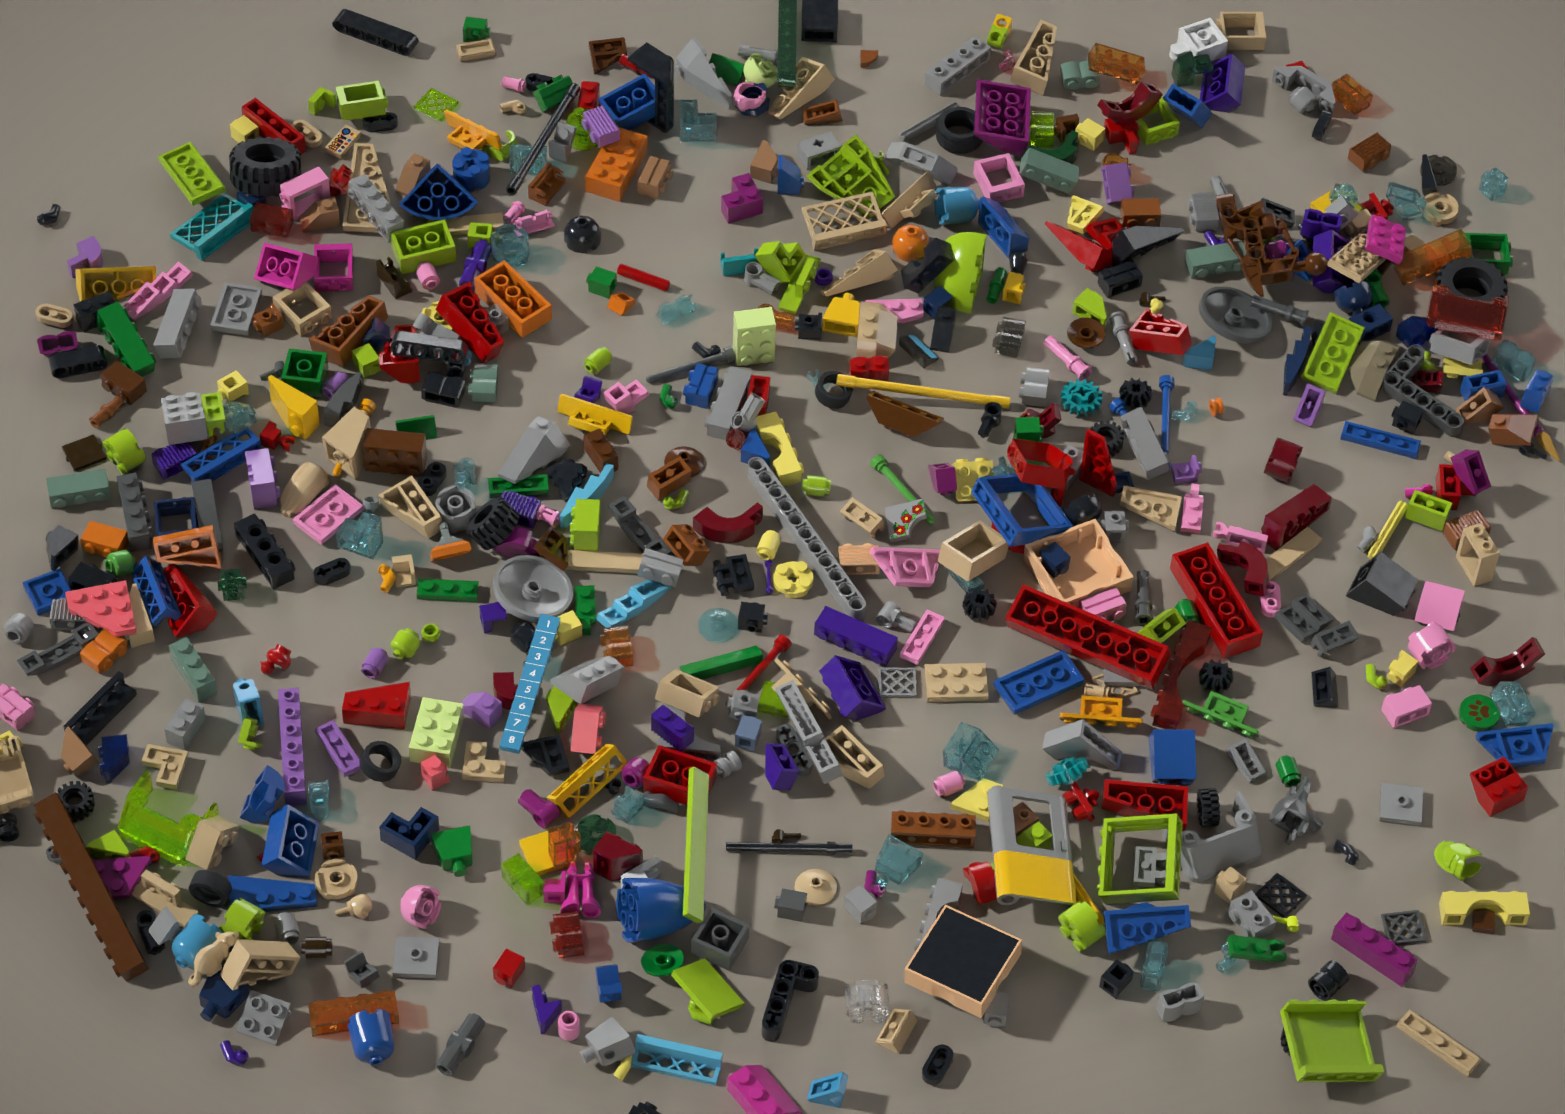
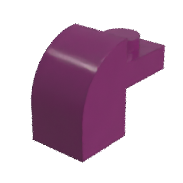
M515 527L501 544L494 547V550L508 559L518 553L520 555L540 557L538 552L533 549L538 541L531 537L532 531L522 527Z

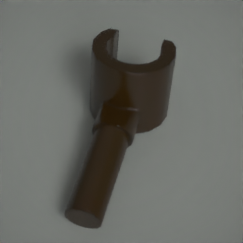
M1143 292L1139 299V305L1147 307L1152 299L1157 298L1158 300L1165 301L1166 297L1150 296V293Z
M777 829L773 833L772 843H783L784 839L801 838V833H784L783 830Z

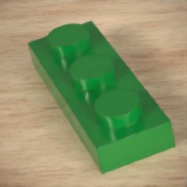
M547 474L530 475L516 484L500 477L488 478L489 498L501 497L504 490L507 492L514 491L522 496L549 495Z
M418 578L417 599L477 602L479 581Z

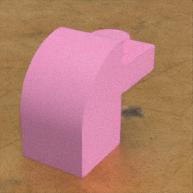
M636 379L626 387L617 382L604 392L605 400L614 410L630 414L635 411L634 406L649 396V393Z

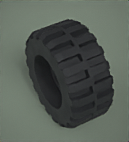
M256 137V139H247L245 142L242 141L236 145L229 155L231 183L237 190L243 191L247 195L252 194L256 197L279 196V193H281L280 184L301 175L300 151L295 145L286 140L282 141L279 138Z
M1460 257L1459 260L1453 259L1449 263L1444 264L1437 273L1432 301L1436 311L1440 312V316L1443 319H1448L1449 323H1455L1461 327L1467 326L1471 329H1474L1475 326L1481 328L1486 326V323L1488 325L1493 323L1501 315L1508 292L1507 280L1500 269L1497 270L1496 266L1492 263H1487V260L1476 259L1477 257ZM1457 289H1474L1483 296L1469 297L1460 293Z

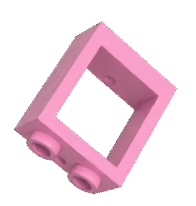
M1009 153L974 161L973 174L985 197L998 203L1024 197L1025 183L1021 175H1019ZM1006 168L1012 182L992 186L985 173Z
M316 167L280 184L281 211L292 222L299 219V216L315 201L330 198L329 178L320 167ZM314 188L315 193L294 202V197Z

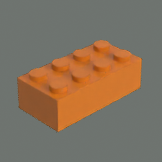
M618 127L620 130V140L601 147L585 176V190L588 193L620 202L648 151V136Z
M505 260L474 278L475 293L489 307L497 304L508 316L509 326L521 338L552 320V305Z

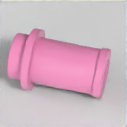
M504 76L502 87L513 89L520 93L525 91L526 81L522 78L518 80Z
M516 201L512 203V207L503 216L506 223L513 224L516 218L525 212V205L522 202Z

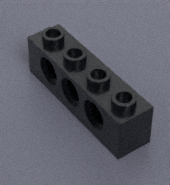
M254 513L234 523L235 535L274 590L295 580L294 571L296 569L292 560L286 558L282 546L278 547L273 533H269L266 530L267 527L263 519L259 520Z

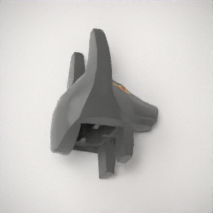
M1307 775L1303 778L1297 792V787L1294 785L1290 787L1285 798L1281 799L1274 806L1269 817L1271 823L1288 832L1285 842L1288 845L1294 841L1296 834L1300 837L1306 832L1307 828L1317 831L1323 825V822L1317 817L1307 801L1311 786V778Z

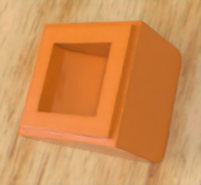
M623 292L611 295L607 307L617 314L623 315L636 303V300Z

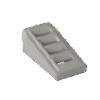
M1247 738L1227 748L1226 753L1248 782L1267 774ZM1247 756L1248 759L1243 761L1242 758ZM1249 763L1253 764V766H1250L1248 768L1246 767V765ZM1257 769L1258 772L1251 775L1250 771Z

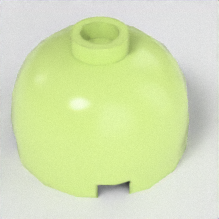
M753 53L745 62L743 68L745 81L756 84L764 83L769 88L779 80L777 78L779 72L770 60L765 61L762 59V54Z

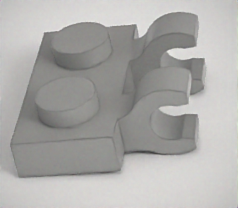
M1136 846L1133 886L1155 888V882L1165 886L1166 870L1156 871V865L1166 868L1167 853H1157V847Z

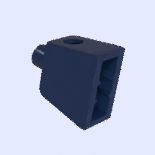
M221 970L211 977H207L199 994L200 1005L204 1008L200 1016L208 1022H211L216 1014L223 1018H228L248 998L250 993L248 983L239 985V988L236 990H231L220 976Z

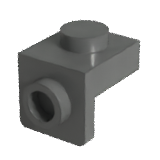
M361 951L344 961L349 978L361 988L370 985L380 977L378 971L366 961L364 953Z

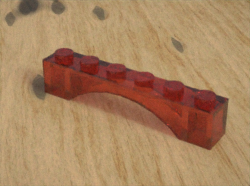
M1188 620L1186 628L1182 627L1179 639L1182 640L1180 643H1176L1173 654H1176L1175 659H1170L1168 665L1170 672L1169 674L1165 673L1162 685H1164V689H1159L1156 701H1159V703L1154 705L1151 711V717H1154L1152 726L1162 729L1178 728L1184 705L1179 696L1177 680L1189 663L1204 655L1212 627Z

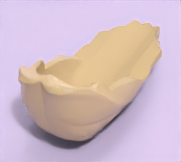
M312 462L303 463L290 477L284 488L283 494L280 497V505L282 506L280 512L289 518L293 514L302 512L322 489L329 485L327 472L321 466Z

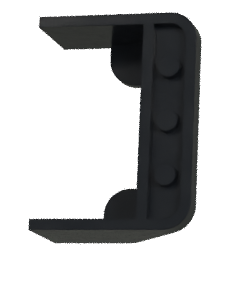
M646 42L631 54L627 61L655 78V117L647 122L660 131L667 133L674 126V60L671 56L666 55Z

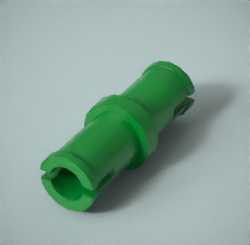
M1003 267L996 268L993 280L989 283L990 289L986 300L991 304L998 302L1000 292L1004 289L1007 270Z

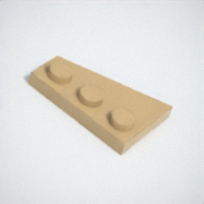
M1123 486L1120 506L1175 532L1182 496Z

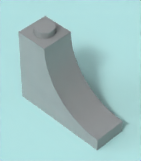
M665 705L685 720L684 711ZM694 734V741L682 752L714 762V760L721 756V745L709 743ZM659 736L658 745L676 750V747H673V745H670V743H667L666 740Z
M1084 719L1045 732L1042 750L1055 760L1068 757H1086V759L1105 765L1112 771L1120 767L1122 751Z

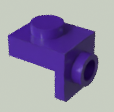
M585 376L582 387L575 393L574 397L595 403L600 398L602 380Z

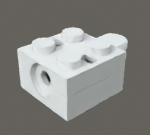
M1208 18L1179 28L1177 43L1170 46L1169 56L1176 62L1188 58L1192 65L1196 67L1225 57L1228 40L1213 20Z

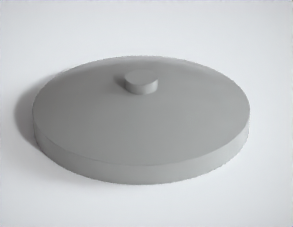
M530 555L512 557L499 566L494 576L493 591L498 602L509 613L526 621L538 622L540 614L555 617L565 614L573 598L572 583L566 573L549 560Z

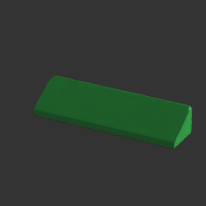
M756 645L682 665L680 670L702 680L760 664L763 660V653Z

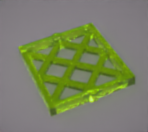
M431 88L414 105V109L442 122L445 115L440 116L439 112L452 111L459 104V101ZM436 99H443L444 102L437 103ZM429 100H434L435 103H434V104H428V101H429ZM447 104H453L450 108L447 107ZM445 105V109H439L438 106ZM436 106V110L430 111L429 107Z

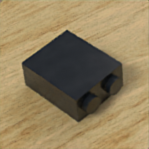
M802 0L801 41L837 42L838 0Z

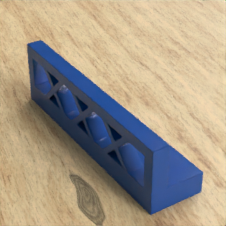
M245 426L181 464V467L191 477V482L206 479L214 481L246 462L245 451L261 449L260 440ZM245 434L250 438L247 441H238L239 437ZM226 445L234 446L230 451L222 450ZM209 455H217V458L213 461L206 460V457ZM194 464L201 465V467L194 472L189 468Z
M145 556L134 567L131 575L134 583L137 584L150 623L156 627L165 616L177 621L181 613L160 562ZM142 569H144L142 577H139V573ZM148 581L149 583L147 590H144L146 582ZM154 594L152 604H150L151 596ZM159 608L160 612L155 616L156 610Z

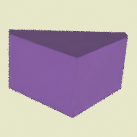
M1307 383L1293 420L1312 427L1322 409L1326 390Z

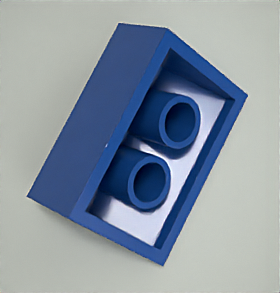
M984 196L981 197L978 224L1009 259L1014 252L1023 253L1027 251L1029 237L1026 232L1021 230L1016 220H1013L1007 210L997 201Z
M288 804L272 812L261 866L276 875L310 877L320 823Z

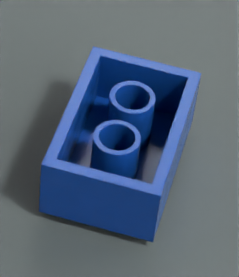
M646 74L598 98L599 107L601 105L604 106L619 128L632 130L655 117V85Z

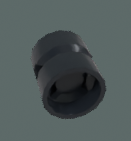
M1330 960L1320 969V973L1316 972L1308 980V985L1314 995L1321 1000L1327 1001L1349 981V976L1343 966L1336 961Z

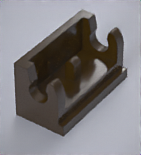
M390 257L387 258L388 262L385 265L381 259L376 261L377 275L395 299L412 292L410 283L401 276Z

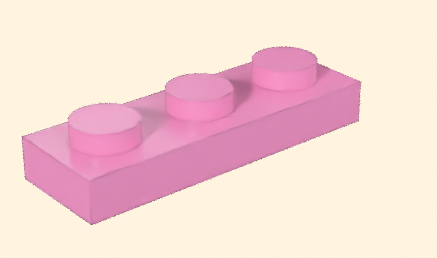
M926 610L902 648L900 658L918 665L945 622V617Z

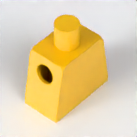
M845 293L843 298L834 297L823 316L822 331L858 337L860 302L854 300L853 294Z

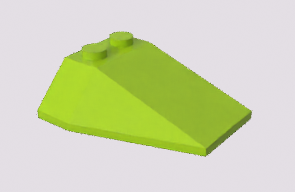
M856 134L845 142L834 156L822 166L818 165L806 176L819 190L835 199L873 192L879 210L895 198L869 147ZM865 199L860 204L870 207L872 203L870 199ZM850 203L845 204V205L851 207L852 209L855 207L854 205H852V204H850ZM860 208L856 209L859 213L866 214V211ZM869 213L867 217L871 219L874 215Z

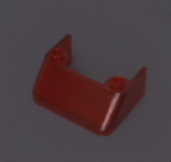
M1434 280L1427 307L1426 324L1428 326L1489 340L1499 341L1502 339L1509 306L1508 295H1505V299L1495 297L1490 302L1452 295L1449 287L1444 285H1438L1437 287L1438 281Z

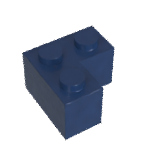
M420 807L410 821L391 812L379 827L380 839L387 845L416 860L430 843V833L440 830L439 817Z

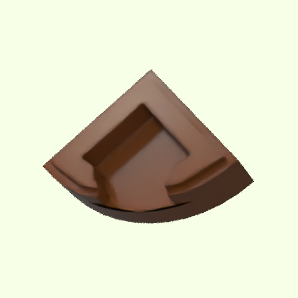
M860 50L861 67H868L869 64L877 60L878 50Z

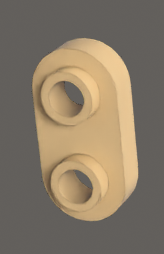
M296 120L291 124L293 128L305 136V145L307 147L316 148L322 144V133L307 121Z
M41 304L35 310L36 318L41 323L61 328L68 327L73 323V314L67 308L51 304Z

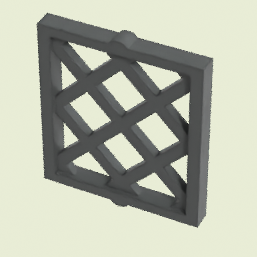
M1419 910L1381 914L1387 939L1392 940L1389 932L1395 934L1396 936L1392 941L1396 945L1427 942ZM1415 916L1418 917L1419 924L1412 921ZM1400 918L1407 921L1404 926L1398 922ZM1386 919L1392 922L1390 927L1387 926ZM1409 923L1416 926L1413 931L1407 928ZM1395 925L1402 928L1399 933L1392 929ZM1418 929H1421L1422 937L1416 934ZM1404 930L1410 933L1408 938L1401 935Z

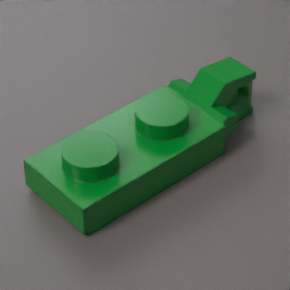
M595 585L574 586L575 613L582 624V634L591 635L590 624L596 623Z

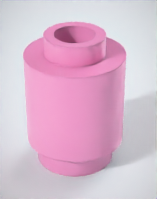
M427 261L418 264L416 274L424 289H434L440 282L434 266Z
M956 770L937 777V780L933 781L934 790L939 797H946L964 789L963 785L966 784L962 773H958Z
M565 1011L558 1018V1034L563 1040H575L580 1034V1019L573 1011Z

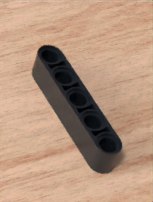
M342 9L332 22L334 29L340 33L403 56H409L419 42L417 36L409 31L348 9Z

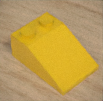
M270 375L268 381L273 406L289 431L294 436L306 440L320 426L317 400Z

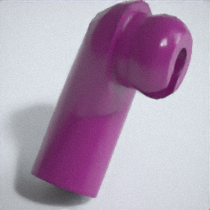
M868 870L866 872L864 888L876 898H881L885 893V888L875 883L877 872Z

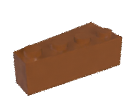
M370 295L353 306L350 309L351 312L347 315L339 316L336 323L330 327L327 325L321 329L322 333L310 337L309 342L312 351L327 353L328 361L344 367L352 359V350L365 344L362 342V337L372 328L373 319L376 317L383 323L387 320L388 314L384 301Z

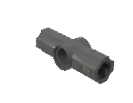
M469 1013L458 1031H454L450 1035L446 1049L435 1064L442 1074L452 1076L464 1057L467 1058L472 1052L475 1040L485 1026V1021L479 1015Z

